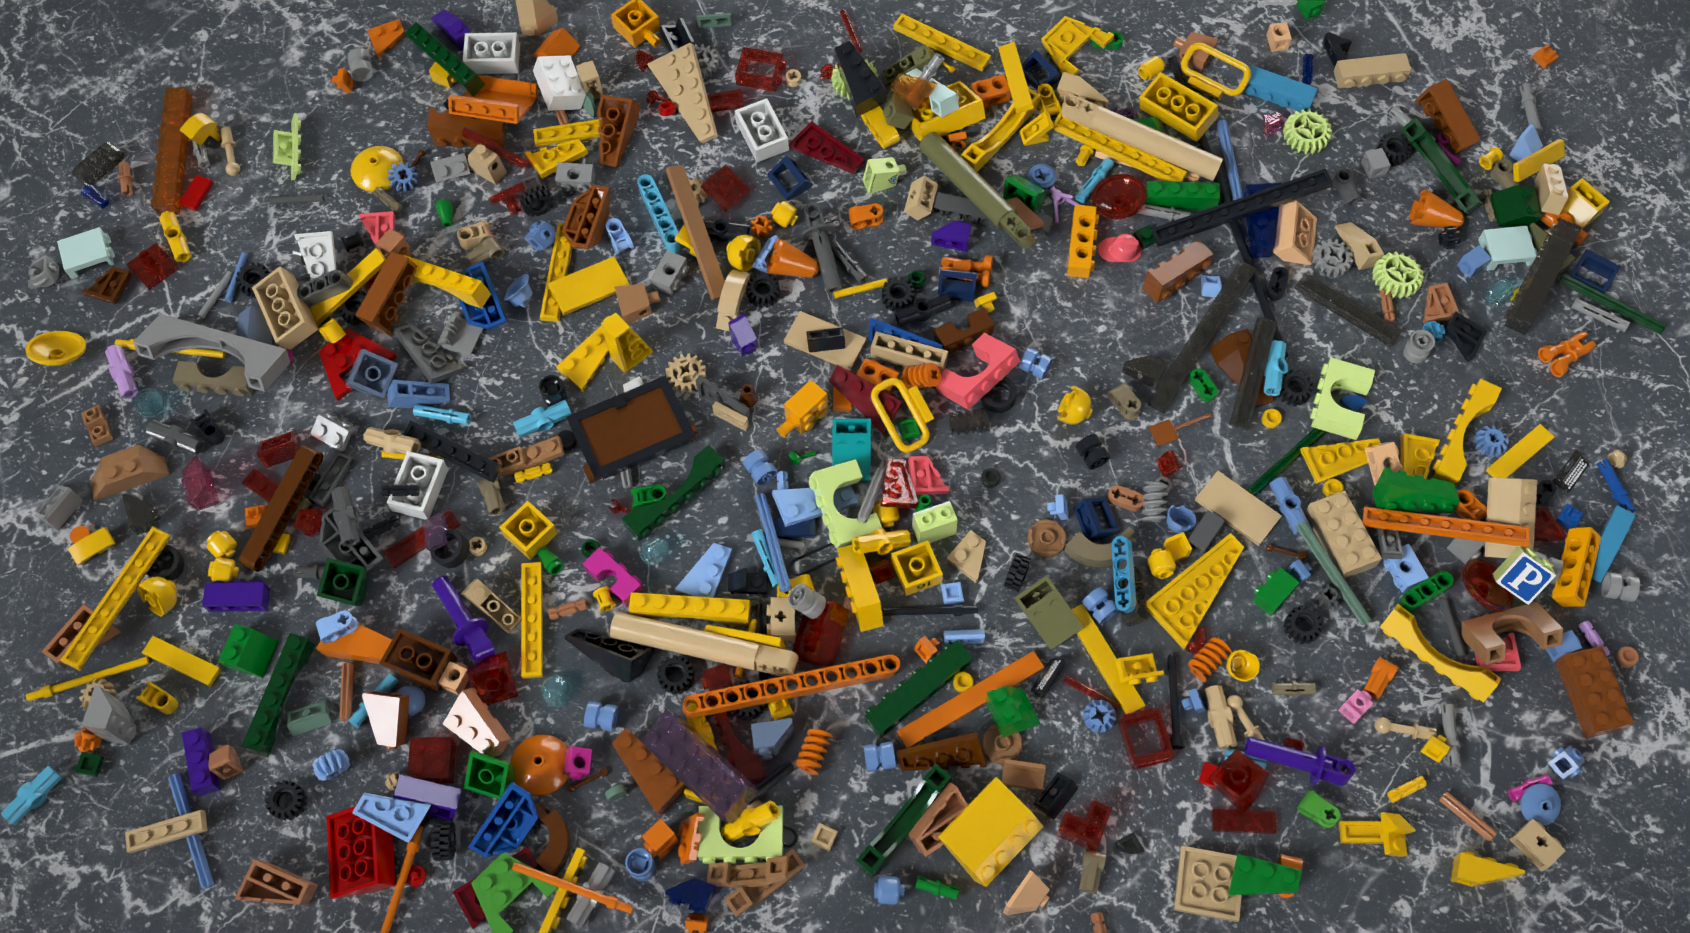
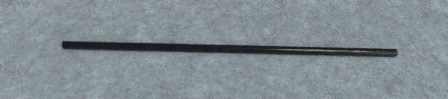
M1175 56L1170 57L1168 62L1175 81L1187 87L1177 58ZM1204 133L1198 140L1202 150L1213 154ZM1218 169L1213 182L1219 183L1220 201L1224 204L1230 202V198ZM1238 220L1229 222L1273 341H1283ZM1287 349L1285 351V358L1289 356Z

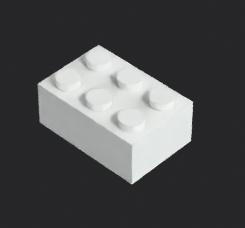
M517 32L465 33L463 63L476 74L518 73L520 42Z
M571 56L537 57L533 72L548 111L581 109L586 93Z
M767 98L735 110L736 123L757 163L789 151L788 137Z
M407 451L394 485H419L420 494L419 496H411V494L409 496H392L391 494L387 500L391 510L429 520L448 472V467L444 460Z

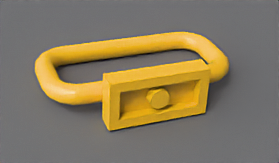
M1194 43L1191 45L1181 61L1182 71L1190 76L1188 80L1189 86L1219 101L1223 93L1228 96L1241 94L1251 77V70L1245 63L1204 43ZM1202 50L1242 70L1244 76L1236 89H1230L1190 69L1188 62L1194 51Z
M890 378L877 384L871 392V400L897 448L902 452L910 453L923 447L930 438V432L926 423L933 420L934 417L917 386L915 385L907 390L904 383L897 378ZM892 385L899 389L922 431V438L911 445H905L902 442L878 397L882 390Z

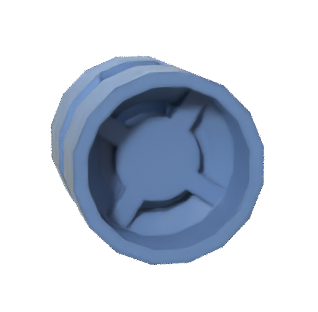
M1028 347L1018 368L1027 373L1032 372L1033 376L1043 380L1052 365L1053 358L1045 354L1039 355V351Z
M762 449L753 451L742 462L748 473H752L751 477L758 486L770 482L778 473L773 463H768L769 458Z
M1098 587L1082 601L1088 611H1093V617L1099 624L1105 623L1119 611L1114 600L1108 599L1109 594L1103 587Z
M589 701L585 711L584 726L597 729L600 725L604 731L614 732L618 721L619 707L611 704H606L603 707L600 702Z
M892 741L882 742L879 746L875 744L863 745L867 772L879 771L880 767L884 769L896 768Z
M637 848L627 855L625 860L626 869L635 880L646 881L654 875L656 864L647 850Z

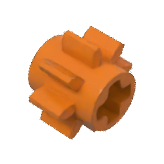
M757 215L755 221H751V232L756 233L757 238L767 237L769 232H773L772 220H768L766 215Z
M83 728L81 733H75L74 746L78 747V750L81 752L90 753L94 751V747H100L102 738Z

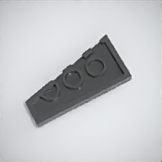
M412 323L395 328L394 334L430 384L464 372L465 367L453 361L454 358L451 355L445 354L440 350V346L430 342L428 336Z

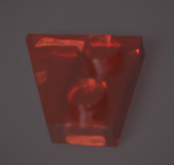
M1545 506L1536 510L1534 541H1560L1567 537Z

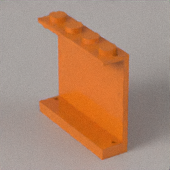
M478 75L485 83V86L474 97L467 91L462 96L450 95L448 97L449 114L518 124L537 100V83Z

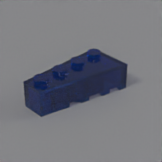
M1282 183L1247 184L1243 197ZM1279 205L1245 217L1252 258L1271 257L1276 241Z

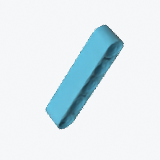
M647 174L641 175L637 181L640 195L666 249L677 253L681 250L682 244L675 241L678 234L675 223L653 178Z

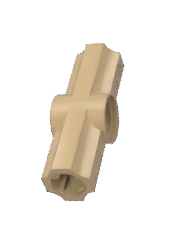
M369 427L364 433V440L367 444L382 447L383 451L387 453L400 452L406 454L409 451L418 454L421 449V442L418 439L401 435L399 430H382Z
M1214 685L1205 688L1204 693L1209 709L1208 720L1211 728H1214L1219 749L1225 750L1227 747L1237 746L1232 726L1233 715L1230 707H1227L1222 686Z

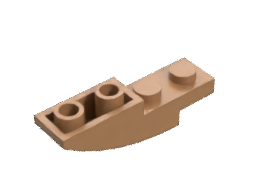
M555 436L526 448L520 446L488 459L502 465L497 476L499 477L512 475L519 471L525 472V469L536 466L542 467V464L550 463V460L565 454L561 438Z

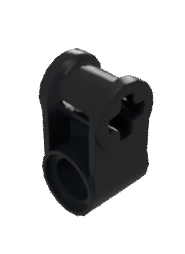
M206 409L195 419H190L195 428L211 445H218L223 442L224 433Z

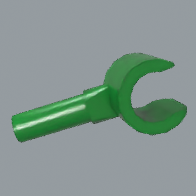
M794 450L789 453L790 457L788 459L793 465H797L805 458L816 456V452L813 451L799 455Z

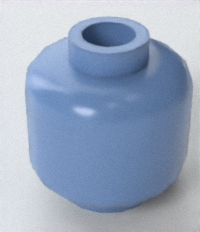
M880 876L878 881H875L874 898L878 900V903L896 905L899 903L900 897H904V884H900V879L897 876Z

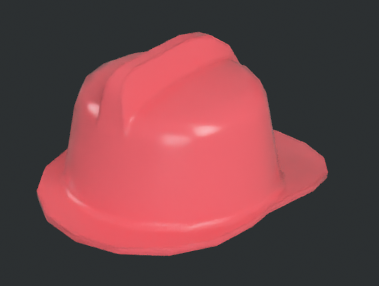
M1121 234L1118 237L1106 238L1098 246L1099 256L1107 262H1134L1139 259L1142 252L1139 241L1131 234Z

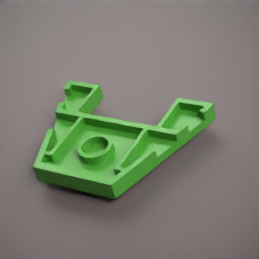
M502 853L471 883L493 933L514 932L512 927L500 916V913L531 883H534L547 898L559 888L512 870L514 862L526 864L505 853Z

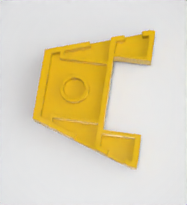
M1064 16L1041 39V42L1061 74L1065 72L1077 75L1079 69L1067 60L1089 39H1092L1104 49L1114 39V34L1110 32L1105 33L1097 27L1092 28L1086 26L1083 22Z

